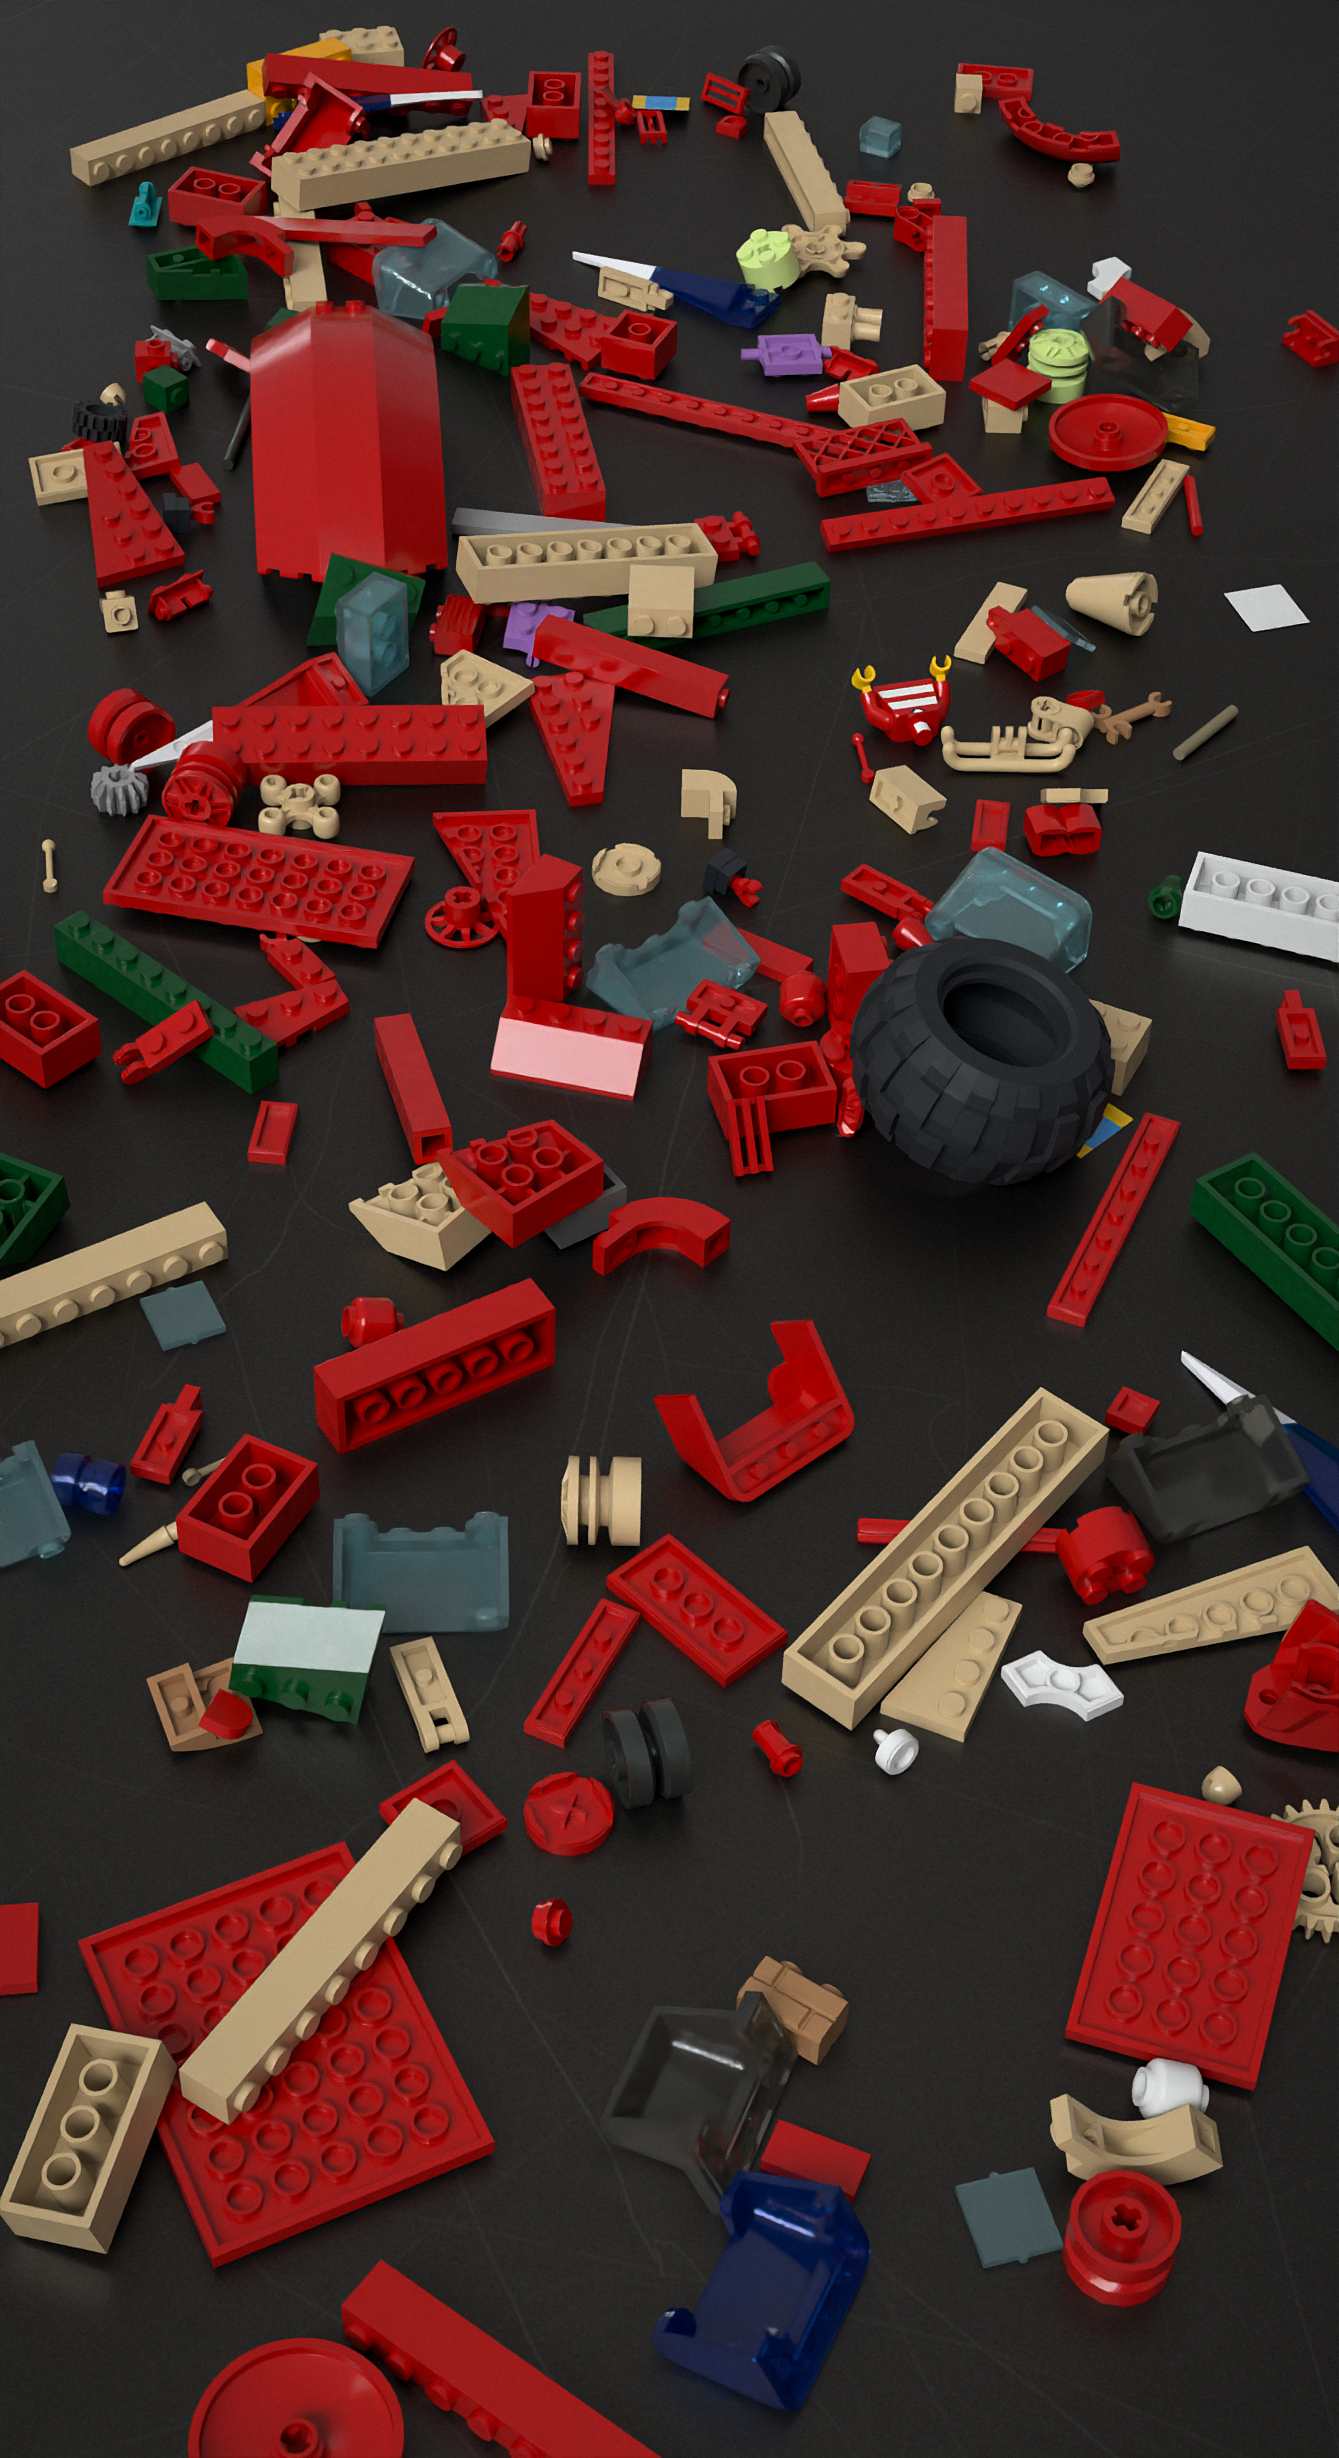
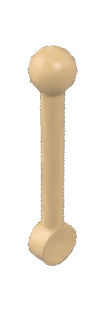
M49 839L42 843V849L46 852L47 875L43 886L46 892L52 893L58 889L57 880L54 879L53 851L56 845L54 841Z

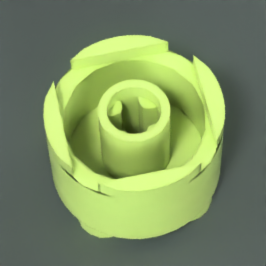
M765 229L754 231L750 236L751 239L746 241L736 253L749 289L756 294L768 295L775 293L774 288L781 285L783 289L789 287L800 274L799 263L789 234L779 231L766 232Z

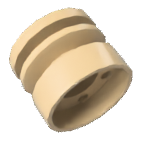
M569 1456V1463L562 1479L561 1521L567 1536V1545H578V1526H589L588 1545H595L599 1526H608L612 1546H640L641 1457H613L609 1475H600L597 1456H590V1475H579L580 1456Z

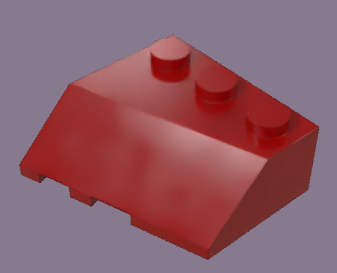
M553 1119L510 1130L506 1138L486 1143L484 1138L470 1141L469 1148L452 1152L448 1147L436 1151V1158L462 1207L512 1248L517 1247L603 1195L604 1160Z

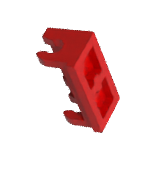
M1312 310L1306 311V314L1292 317L1287 321L1290 326L1298 325L1294 331L1283 334L1282 343L1311 366L1317 368L1339 362V331Z

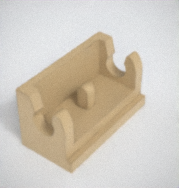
M906 765L878 770L869 798L872 803L909 834H915L916 830L935 825L938 820L931 816L927 817L933 810L938 811L944 808L947 800Z

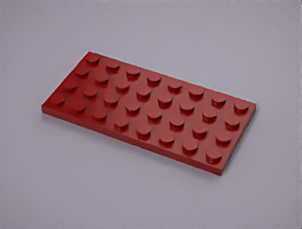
M149 814L103 890V903L116 905L121 908H134L152 911L157 914L164 913L188 919L218 922L223 925H236L254 928L259 931L267 930L285 933L290 936H303L321 939L326 942H339L356 945L361 948L377 949L414 873L415 857Z

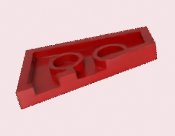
M528 94L511 96L490 95L487 98H480V110L486 123L491 122L492 119H503L507 124L524 135Z

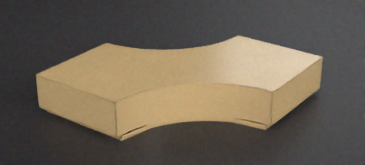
M1067 788L1041 790L1042 804H1102L1108 801V789Z

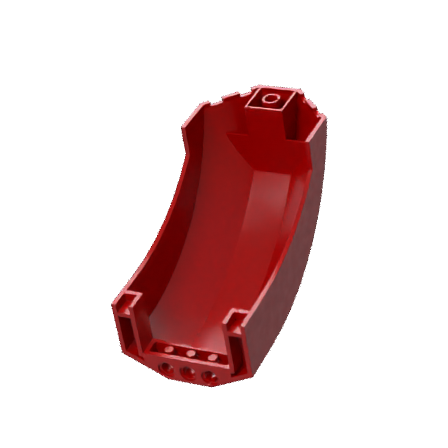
M363 300L346 301V306H334V301H317L316 307H309L253 338L250 350V390L258 574H271V569L280 570V577L301 579L303 578V573L312 574V581L323 582L331 552L396 571L403 570V573L410 575L426 572V566L434 564V569L448 568L440 412L435 354L431 335L372 306H364Z

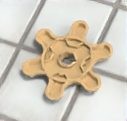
M785 225L781 232L789 234L800 268L798 278L805 276L811 270H823L834 277H844L849 270V263L844 260L861 259L866 252V245L863 243L841 241L840 237L843 230L838 225H825L818 232H807L797 225Z

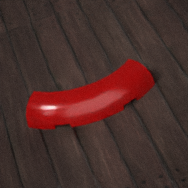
M1024 97L998 101L1000 114L1008 129L1022 143L1036 152L1055 159L1076 163L1099 164L1119 162L1120 144L1116 131H1083L1079 135H1073L1065 132V129L1051 123L1043 124L1038 121L1036 114L1029 108Z

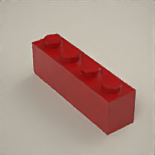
M1123 277L1117 280L1098 303L1105 311L1103 317L1115 327L1118 325L1127 334L1132 333L1142 342L1145 340L1156 350L1161 347L1171 352L1193 326V323L1177 306Z

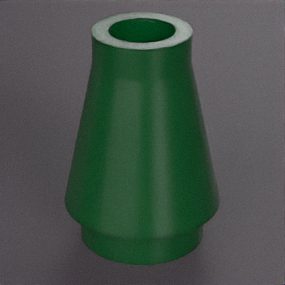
M1168 875L1149 894L1148 905L1155 916L1166 919L1180 912L1184 884L1179 876Z

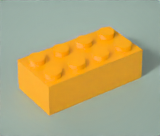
M335 37L280 53L283 55L352 61L351 48ZM264 59L247 64L248 90L265 101L266 125L289 119L299 102L297 99H275L263 96L261 67Z

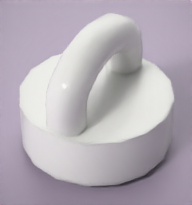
M878 1729L873 1733L875 1741L879 1744L875 1757L876 1764L888 1774L896 1775L905 1771L915 1760L918 1754L919 1743L905 1729H898L889 1735L882 1729Z

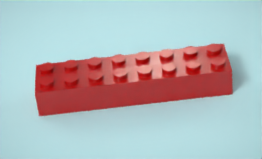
M933 215L932 226H927L926 251L924 252L923 368L929 369V376L933 380L963 382L968 338L966 217Z
M554 362L549 365L534 366L524 364L520 367H511V400L542 516L605 522L606 489L569 364Z
M484 705L212 707L213 742H218L231 748L242 759L247 769L248 781L245 786H260L264 777L273 774L282 776L286 780L287 786L299 783L314 786L315 779L323 774L336 776L339 779L340 785L486 784L488 759Z

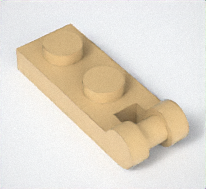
M432 1636L389 1647L390 1660L415 1721L425 1753L438 1750L440 1748L439 1744L450 1741L460 1744L469 1741L470 1737L466 1720ZM446 1717L448 1724L438 1727L434 1726V1720Z

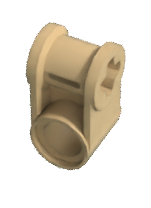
M1037 697L1031 704L1033 717L1028 723L1027 733L1036 740L1054 743L1059 739L1062 729L1070 728L1073 731L1071 744L1078 749L1093 728L1094 719L1083 708L1059 702L1051 697Z

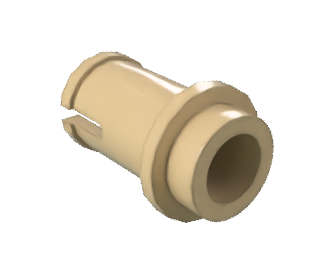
M1002 331L997 337L980 343L978 347L979 353L989 349L987 353L981 355V358L986 361L990 360L1009 336L1010 332Z

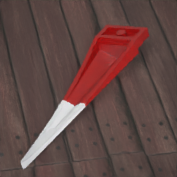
M331 652L306 661L234 707L368 706L369 701L337 654ZM213 720L138 759L131 764L128 771H137L178 761L183 749L191 743L203 740L213 742Z

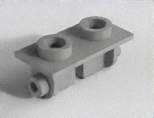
M153 325L150 326L154 334L151 339L171 341L172 352H177L178 371H188L192 363L199 367L202 365L196 355L197 349L191 342L176 338L167 329L161 330Z

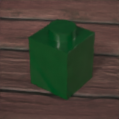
M166 364L142 374L146 402L164 411L166 414L190 404L188 377Z

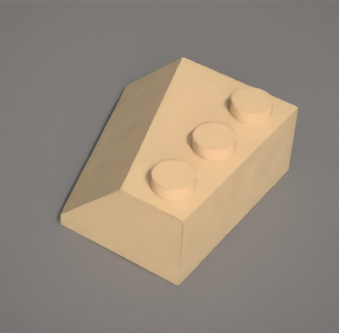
M439 1162L428 1163L412 1171L413 1178L395 1186L390 1182L378 1188L380 1195L366 1202L358 1198L348 1203L350 1211L386 1251L444 1271L451 1268L492 1232L462 1207Z

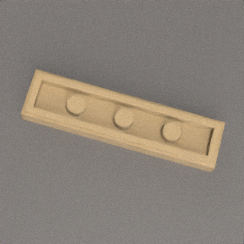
M1162 459L1123 516L1121 527L1151 534L1184 484V478L1189 476L1190 466Z
M998 582L955 646L954 656L985 664L995 648L996 640L995 634L986 625L989 610L999 605L1013 615L1018 613L1027 599L1028 589Z

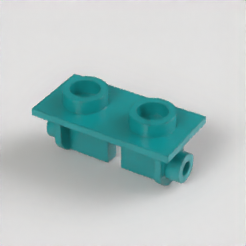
M143 182L139 187L140 197L136 196L129 225L149 228L157 226L163 197H156V188L151 182Z

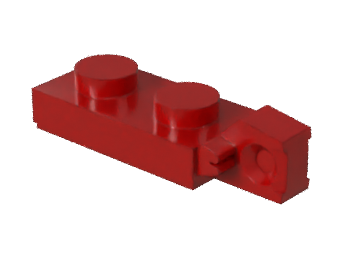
M1284 990L1283 1003H1281V1008H1277L1276 1023L1288 1069H1325L1327 1056L1314 1009L1303 1008L1298 990Z
M185 1384L175 1404L170 1402L168 1404L162 1403L130 1462L131 1475L171 1484L202 1425L204 1414L200 1410L203 1405L200 1387Z

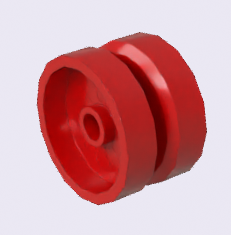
M129 688L114 691L104 698L94 710L88 724V739L91 747L118 766H124L127 763H130L131 766L138 759L175 741L176 725L173 717L136 689ZM158 766L142 769V774L150 773Z
M1120 2169L1098 2173L1081 2185L1071 2202L1069 2219L1064 2234L1062 2257L1069 2277L1083 2293L1103 2304L1127 2307L1145 2303L1162 2291L1172 2273L1175 2254L1181 2239L1182 2218L1173 2197L1160 2183L1144 2174Z

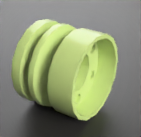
M1047 329L1033 335L1029 342V365L1027 368L1052 380L1051 390L1036 399L1048 403L1064 404L1082 397L1085 392L1087 379L1086 368L1089 363L1088 356L1090 354L1089 341L1083 335L1066 329Z

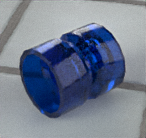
M64 1450L57 1459L52 1472L49 1490L50 1500L54 1504L71 1508H79L83 1504L88 1512L112 1516L117 1511L124 1494L127 1475L126 1466L123 1463L104 1458H98L93 1463L90 1455Z

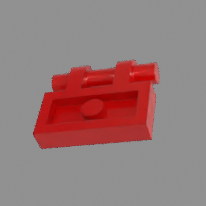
M742 512L734 513L732 517L733 522H726L724 516H707L701 519H694V523L698 524L718 554L717 563L739 560V553L749 552L750 555H757L760 552V539L756 532L752 531L753 526L750 519L744 516Z
M704 978L687 998L686 1009L693 1013L690 1015L680 1010L675 1017L674 1023L685 1028V1032L697 1037L700 1034L714 1040V1044L723 1049L730 1047L741 1051L745 1044V1038L735 1033L738 1031L751 1036L767 1016L768 1005ZM710 1019L719 1024H722V1026L718 1027L714 1024L707 1022V1020Z

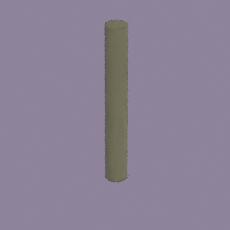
M1229 705L1174 749V757L1177 760H1183L1233 720L1239 714L1237 707Z

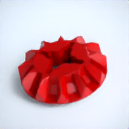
M849 1077L842 1084V1090L839 1092V1102L837 1103V1127L841 1136L853 1137L856 1130L860 1129L865 1112L852 1077Z

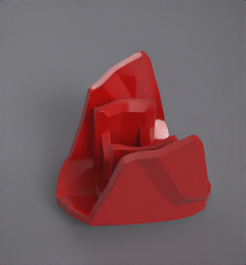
M1314 1599L1306 1601L1290 1624L1279 1644L1272 1663L1252 1676L1244 1717L1254 1732L1283 1744L1339 1752V1616Z

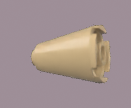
M1145 572L1078 577L1068 585L1066 600L1069 602V606L1078 612L1129 635L1141 636L1148 630L1153 621L1155 613H1150L1152 602L1157 603L1158 588L1155 577Z

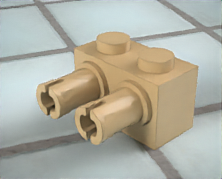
M845 293L827 294L821 346L838 345L840 349L850 351L851 342H854V340L879 342L883 309L857 307L855 305V296H848Z

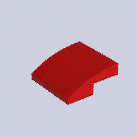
M849 180L843 205L852 213L895 217L903 185Z

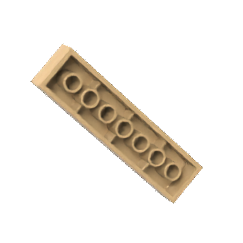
M697 523L459 536L456 572L475 604L490 605L493 602L509 601L520 603L524 600L539 599L550 601L555 598L580 599L585 596L610 597L616 594H629L630 565L694 567V589L713 585L718 554Z

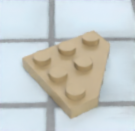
M464 649L441 664L442 705H484L485 729L535 693L533 681Z

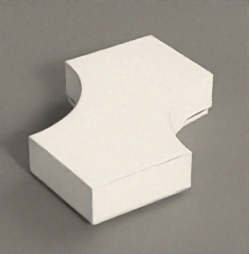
M1116 257L1093 263L1092 273L1096 279L1088 282L1087 291L1101 300L1102 292L1110 290L1120 277L1127 280L1130 279L1132 268Z
M1038 1650L1002 1666V1679L1024 1707L1038 1703L1057 1704L1071 1709L1087 1722L1123 1704L1124 1695L1098 1664L1087 1667H1069L1054 1662L1042 1651Z

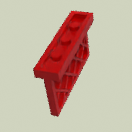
M903 417L793 441L794 451L816 481V492L820 498L898 481L903 471L932 459L933 451L928 442H920ZM899 429L901 435L889 433L888 431ZM868 436L875 439L873 441L862 439L860 437ZM881 440L894 443V445L892 447L881 444L880 442ZM841 442L847 444V446L842 447L833 443ZM853 447H860L863 449H867V451L864 453L861 451L853 450ZM814 448L820 451L818 453L807 451L806 449ZM829 452L840 456L838 459H836L833 457L826 456L825 454Z

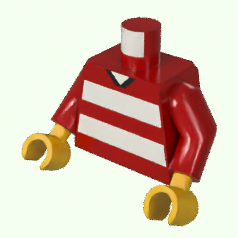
M946 655L945 667L940 668L936 665V656L933 657L929 670L932 676L936 677L935 682L928 678L873 686L872 689L870 684L875 678L873 667L868 665L864 670L866 679L860 675V671L857 668L852 676V684L857 689L862 690L863 694L860 695L869 724L884 731L894 742L914 740L919 746L930 743L932 738L938 734L939 724L945 721L951 706L950 683L946 681V675L951 667V658Z

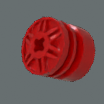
M203 740L191 743L184 748L162 792V803L170 818L226 826L248 781L247 769L242 759L231 748L218 742Z

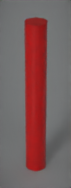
M1187 476L1183 482L1192 534L1199 536L1203 533L1204 529L1196 480L1193 476Z

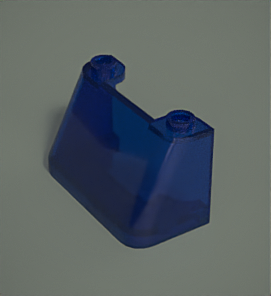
M737 2170L732 2182L720 2200V2215L731 2238L693 2313L691 2314L687 2308L670 2307L658 2319L651 2341L664 2359L767 2407L795 2412L803 2404L866 2272L870 2257V2242L867 2233L840 2185Z

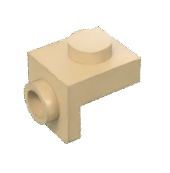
M125 590L106 592V598L99 599L107 632L135 630L138 628L134 596H126Z

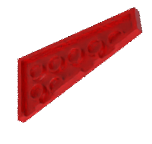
M486 278L480 284L499 287L503 283L496 279ZM530 292V337L551 350L560 349L564 352V358L569 361L578 360L581 362V368L589 372L601 361L602 335L617 318L600 315L593 310H585L572 306L568 302L556 301L547 298L546 295Z
M110 440L83 447V462L98 588L185 564V553L113 442Z
M576 671L553 676H537L529 679L534 682L535 693L526 700L569 806L603 802L616 685Z
M535 809L433 813V825L472 888L479 892L480 901L507 943V892L540 859Z

